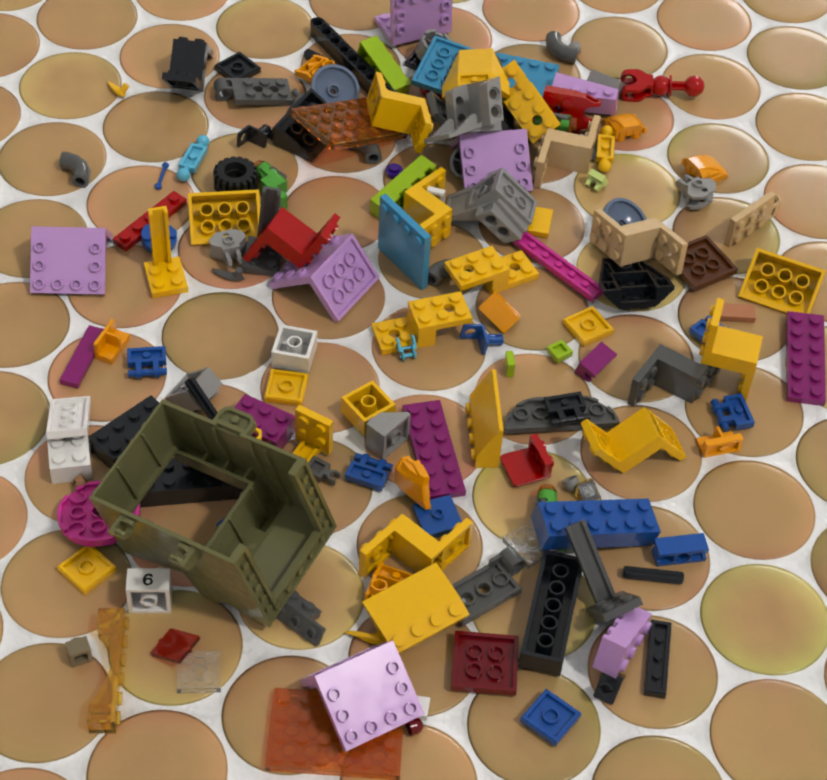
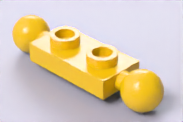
M605 125L600 129L597 140L596 162H598V170L602 173H606L611 169V163L613 164L615 136H612L613 128L609 125Z

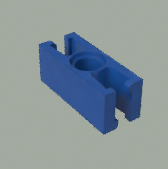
M704 533L654 538V547L651 549L656 567L706 561L705 553L709 551Z

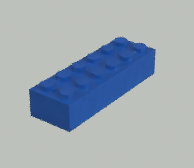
M649 498L538 502L530 516L541 550L573 549L564 528L582 519L587 523L596 548L652 546L654 538H657L661 533Z

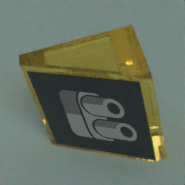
M592 478L575 485L574 494L579 501L601 500L599 491Z

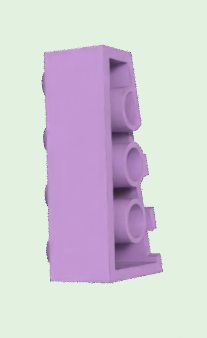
M556 72L552 86L577 90L602 100L600 107L587 108L584 112L616 115L619 89Z
M637 607L616 618L613 626L609 627L607 634L602 636L593 668L613 678H617L620 671L625 672L629 663L628 658L633 659L637 650L636 646H641L645 636L643 634L647 635L652 626V623L649 622L652 614Z

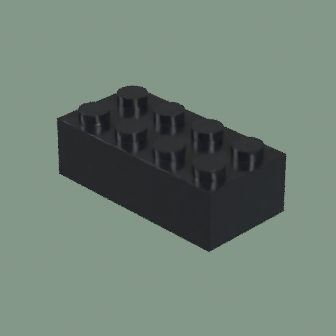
M150 395L88 436L91 452L111 469L117 458L123 453L130 440L135 437L142 424L147 421L159 402Z

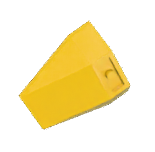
M493 48L459 50L442 86V101H445V92L452 88L500 76L502 98H510L508 79Z

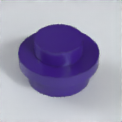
M396 163L389 164L386 167V174L391 179H394L403 171L402 166Z

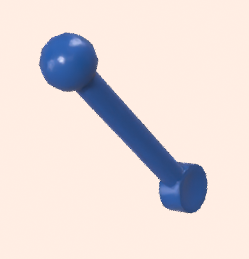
M167 162L162 164L163 169L158 183L155 184L156 190L162 189L161 183L165 171L169 167Z

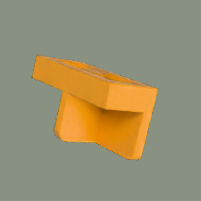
M496 290L479 306V309L503 333H506L521 316Z
M114 319L109 321L93 344L95 359L111 365L130 340V334L116 329V321Z
M715 426L713 435L698 437L696 442L703 457L707 458L740 451L744 439L741 433L733 434L732 431L722 433L720 427Z

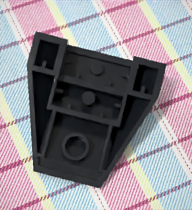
M602 258L599 288L603 295L620 310L628 311L636 308L648 309L656 307L675 288L670 278L645 261L620 267L611 258Z

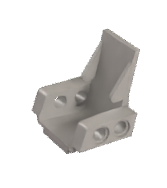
M500 76L460 85L446 91L447 120L431 137L424 139V143L450 139L460 134L502 131L501 121L504 120Z
M500 168L488 173L487 177L475 186L449 194L446 205L452 208V221H480L503 243L521 240L522 234L532 224L537 201L504 168Z

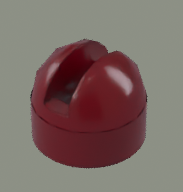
M420 718L405 723L410 736L420 733L424 726Z

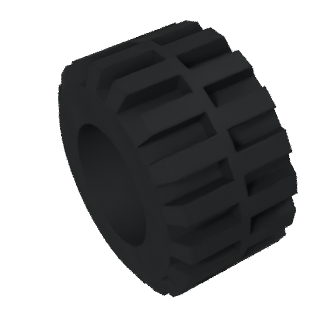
M231 156V158H224L223 161L220 160L215 165L213 175L216 192L258 189L257 167L249 159Z

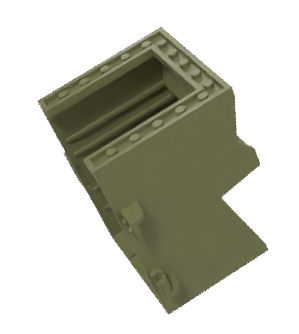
M162 399L158 406L154 408L147 421L142 424L135 437L130 440L129 445L117 458L112 468L105 474L97 488L93 490L89 499L108 526L109 534L115 537L125 553L183 572L202 596L214 602H225L270 628L337 527L308 461L303 457L252 437L251 435L257 425L253 416L246 412L228 406L220 409L213 420ZM173 456L176 461L243 490L237 502L229 509L227 516L217 526L216 532L206 542L205 546L133 514V511Z

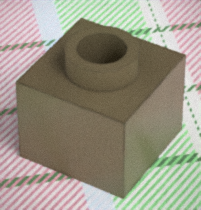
M86 636L76 637L65 642L72 668L93 661L91 648Z

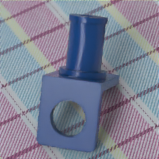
M464 324L459 335L460 339H477L482 355H485L488 345H503L504 342L502 333L487 334L484 324ZM469 329H475V332L472 334L465 333Z

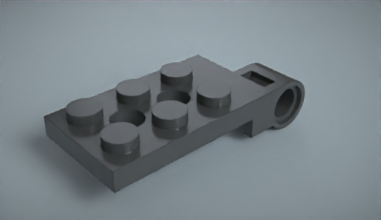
M218 78L213 83L216 99L227 101L233 95L235 105H292L293 102L288 79Z
M513 546L506 547L498 555L489 559L488 565L452 584L461 600L464 597L473 600L470 603L463 602L470 615L467 619L459 622L462 627L521 593L522 588L512 576L524 568L526 561ZM482 587L487 588L489 592L481 593L478 589Z

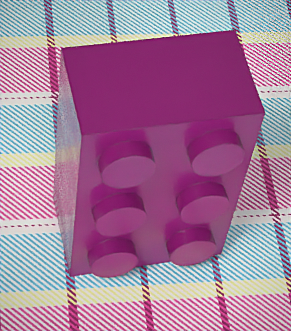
M244 394L234 407L253 416L256 427L262 430V441L283 449L295 433V415ZM253 432L251 436L256 438L258 434Z

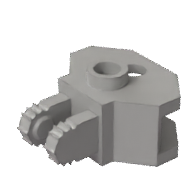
M686 174L682 177L683 180L678 179L675 182L676 187L684 193L685 207L688 209L701 210L712 203L716 182L713 179L693 178Z
M229 229L216 232L209 239L211 257L223 260V263L226 262L228 268L232 267L233 260H237L239 265L243 264L241 254L246 250V236L243 231Z

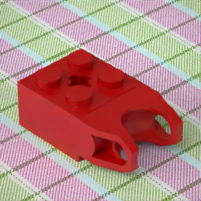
M546 85L543 99L552 112L571 115L570 128L576 130L588 128L589 121L593 120L588 118L584 111L587 108L600 107L602 100L596 99L587 93Z

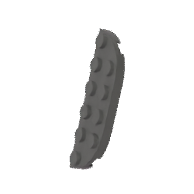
M582 395L586 403V411H581V413H589L592 423L601 429L614 428L620 424L616 413L610 406L606 407L599 403V399ZM535 397L519 402L511 412L509 411L505 420L504 434L583 430L581 424L576 425V423L567 424L566 427L561 428L559 426L552 427L551 419H556L557 417L548 416L543 403L544 397ZM573 413L564 414L565 417L574 416Z

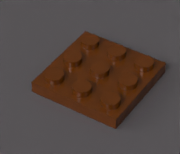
M705 235L688 242L682 274L679 276L694 292L737 274L738 268Z

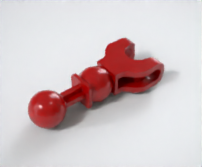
M626 69L621 73V81L626 84L621 90V98L627 102L642 101L646 97H653V93L658 96H664L669 93V96H671L672 90L685 91L689 96L695 97L699 96L705 88L703 79L696 75L688 77L685 81H672V75L669 78L660 75L653 79V74H646L639 69Z

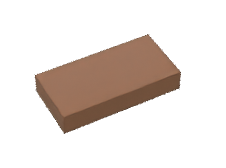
M724 303L720 321L755 322L754 305Z

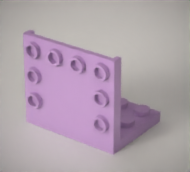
M390 0V13L374 16V22L393 46L420 40L424 32L429 29H437L436 32L441 34L452 32V0Z
M527 129L460 134L450 142L451 149L459 147L463 189L475 186L484 180L488 173L504 168L528 192L533 191Z
M31 226L30 293L105 295L106 244L108 241H112V233L106 228Z
M353 233L332 236L326 246L322 244L323 248L317 256L313 254L314 259L309 265L305 264L300 269L288 261L284 264V268L273 275V279L268 284L272 289L310 284L334 322L339 321L380 278Z
M394 641L374 645L299 679L302 688L309 686L310 689H318L344 752L425 714Z

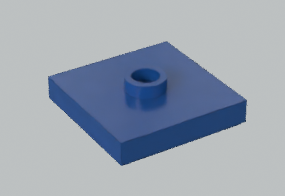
M451 495L431 499V509L428 510L422 508L417 503L412 504V510L419 526L434 538L449 534L458 522H462Z
M545 689L523 714L520 722L556 747L580 719L582 713L548 689Z

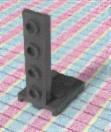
M263 186L257 236L279 211L280 188ZM248 236L246 252L257 237ZM267 245L264 249L260 248L262 252L256 259L253 257L249 262L244 260L243 272L273 276L280 271L282 255Z
M584 519L564 528L595 602L593 606L586 608L590 617L608 622L643 605L639 596L624 591L614 592Z

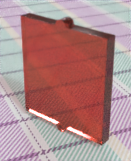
M170 628L164 637L158 640L159 643L150 654L153 657L181 664L185 657L192 652L200 637Z

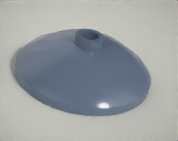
M329 64L321 67L316 71L311 81V88L337 112L349 110L359 98L360 87L357 78L349 69L341 65Z
M615 198L608 202L603 209L606 214L621 226L647 220L642 210L635 203L625 198Z

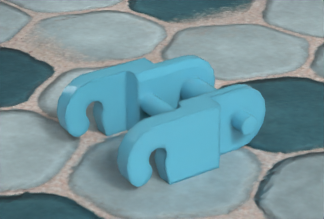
M414 334L410 335L412 338L411 345L407 347H401L399 338H395L397 352H400L401 356L399 357L402 361L412 356L416 359L417 352H415L417 345ZM411 349L412 353L404 354V350Z

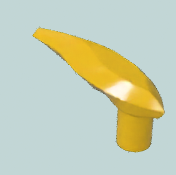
M108 81L111 90L124 98L130 86L127 83H123L120 88Z
M359 631L345 632V634L355 636L371 644L384 643L378 632L376 634Z

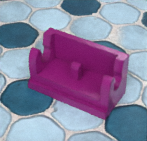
M601 341L579 362L574 373L590 382L617 354Z

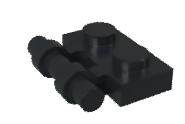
M581 391L544 397L543 403L548 416L557 417L556 419H551L552 427L559 426L561 428L573 423L579 425L585 419L590 421L589 413H581V411H586V403ZM573 413L574 416L565 417L564 414Z

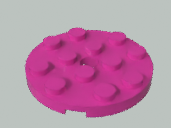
M102 480L88 482L85 485L76 487V491L69 496L65 495L58 506L57 519L61 532L72 542L84 545L85 547L113 545L117 542L115 537L109 534V528L102 517H98L95 514L98 511L89 499L93 490L97 488ZM140 503L133 511V514L137 516L141 514Z

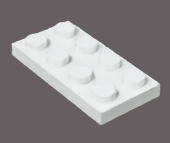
M90 396L51 399L46 429L47 439L62 440L68 437L78 439L88 436L91 409Z

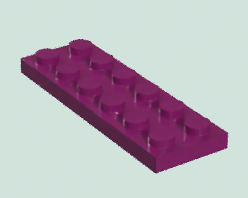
M787 311V402L824 406L826 403L824 315Z
M440 400L402 405V411L411 414L409 438L415 460H420L430 478V500L451 495V498L465 496L466 489Z

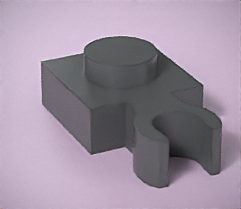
M313 456L308 462L316 481L321 482L322 479H325L330 485H335L336 480L331 477L340 479V472L330 470L331 464Z

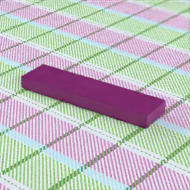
M88 326L60 378L61 385L79 388L95 358L93 344L104 329Z

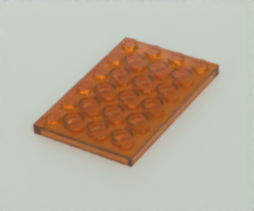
M365 97L291 108L289 114L332 151L405 139L408 135L406 133L373 127L367 108V98Z
M274 688L265 771L400 780L403 725L344 752L319 691Z

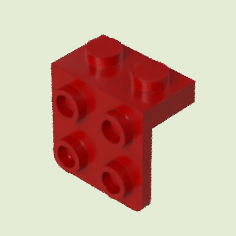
M538 434L530 435L528 448L503 454L500 457V461L514 487L551 477L554 460L551 455H548L546 445L543 440H540Z

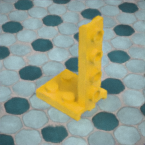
M167 207L149 208L148 217L153 261L144 262V269L152 299L189 292L180 256L171 258Z
M298 405L295 409V440L301 443L293 451V454L307 459L308 462L313 456L317 457L320 452L329 456L333 451V420Z

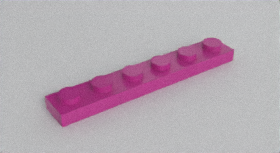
M527 231L522 234L521 240L513 241V245L589 301L593 302L603 295L597 282Z

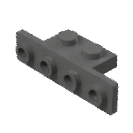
M294 590L276 618L314 646L320 644L326 631L322 625L315 621L320 617L322 611Z

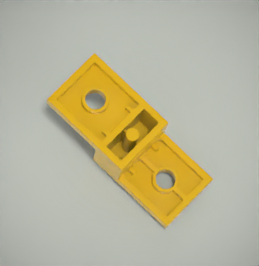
M489 246L444 262V268L460 291L484 284L491 294L494 290L501 292L539 278V272L522 250L500 257L494 247Z
M460 291L408 301L407 317L371 323V329L381 355L397 353V342L395 338L390 336L392 334L398 335L401 347L410 346L412 340L410 335L414 334L417 348L435 345L436 330L472 323L473 318ZM445 309H451V310H453V311H452V312H448V311H446Z

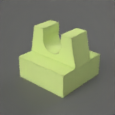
M591 168L585 184L590 187L593 183H596L594 190L599 192L609 182L605 175Z

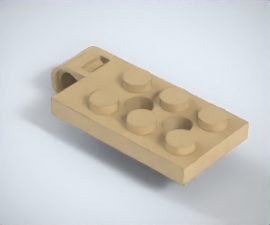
M770 191L730 218L724 244L730 247L735 243H739L746 235H750L755 229L762 227L765 222L773 218L777 214L781 200L780 197Z

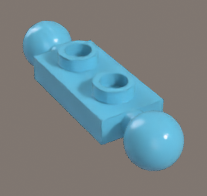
M206 135L198 136L196 144H190L178 164L179 170L176 176L179 181H188L190 173L195 174L202 163L210 143Z

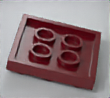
M455 630L451 691L516 696L519 636Z

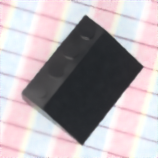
M310 88L268 133V138L278 147L312 162L344 128L348 121Z

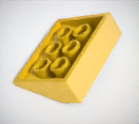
M259 190L188 193L191 246L210 245L209 239L216 232L229 229L243 231L246 236V243L248 236L257 237L260 216Z
M756 248L738 297L786 314L787 311L810 314L823 283L826 270Z
M492 369L470 394L469 403H465V412L469 414L467 429H471L469 445H473V448L470 449L471 460H474L475 468L499 467L504 430L496 369Z
M437 563L362 601L383 642L394 641L399 655L467 619L470 615L460 596Z

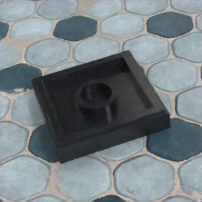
M241 52L214 65L215 70L225 78H251L261 72V67Z

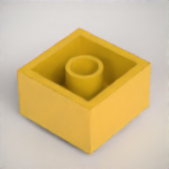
M373 380L341 397V413L363 436H366V424L371 417H375L380 412H396V404Z

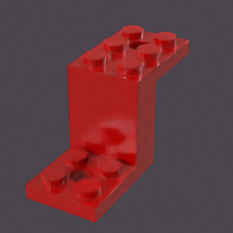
M281 207L257 236L243 259L247 262L253 257L256 259L262 252L260 248L264 249L269 245L300 269L305 264L309 265L314 259L313 254L316 256L323 248L322 244L327 245L332 238L330 233L333 235L339 227L337 222L341 217L334 213L320 231L316 233Z

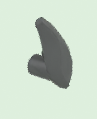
M296 88L291 92L296 98L288 111L305 95Z
M237 267L235 272L212 268L213 272L227 280L240 281L245 279L242 276L243 269L241 267Z

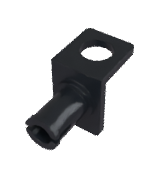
M267 124L262 125L259 129L251 125L246 126L238 132L236 146L240 147L249 141L265 148L271 127Z
M602 672L593 696L609 704H614L626 675L619 673L617 678H613Z

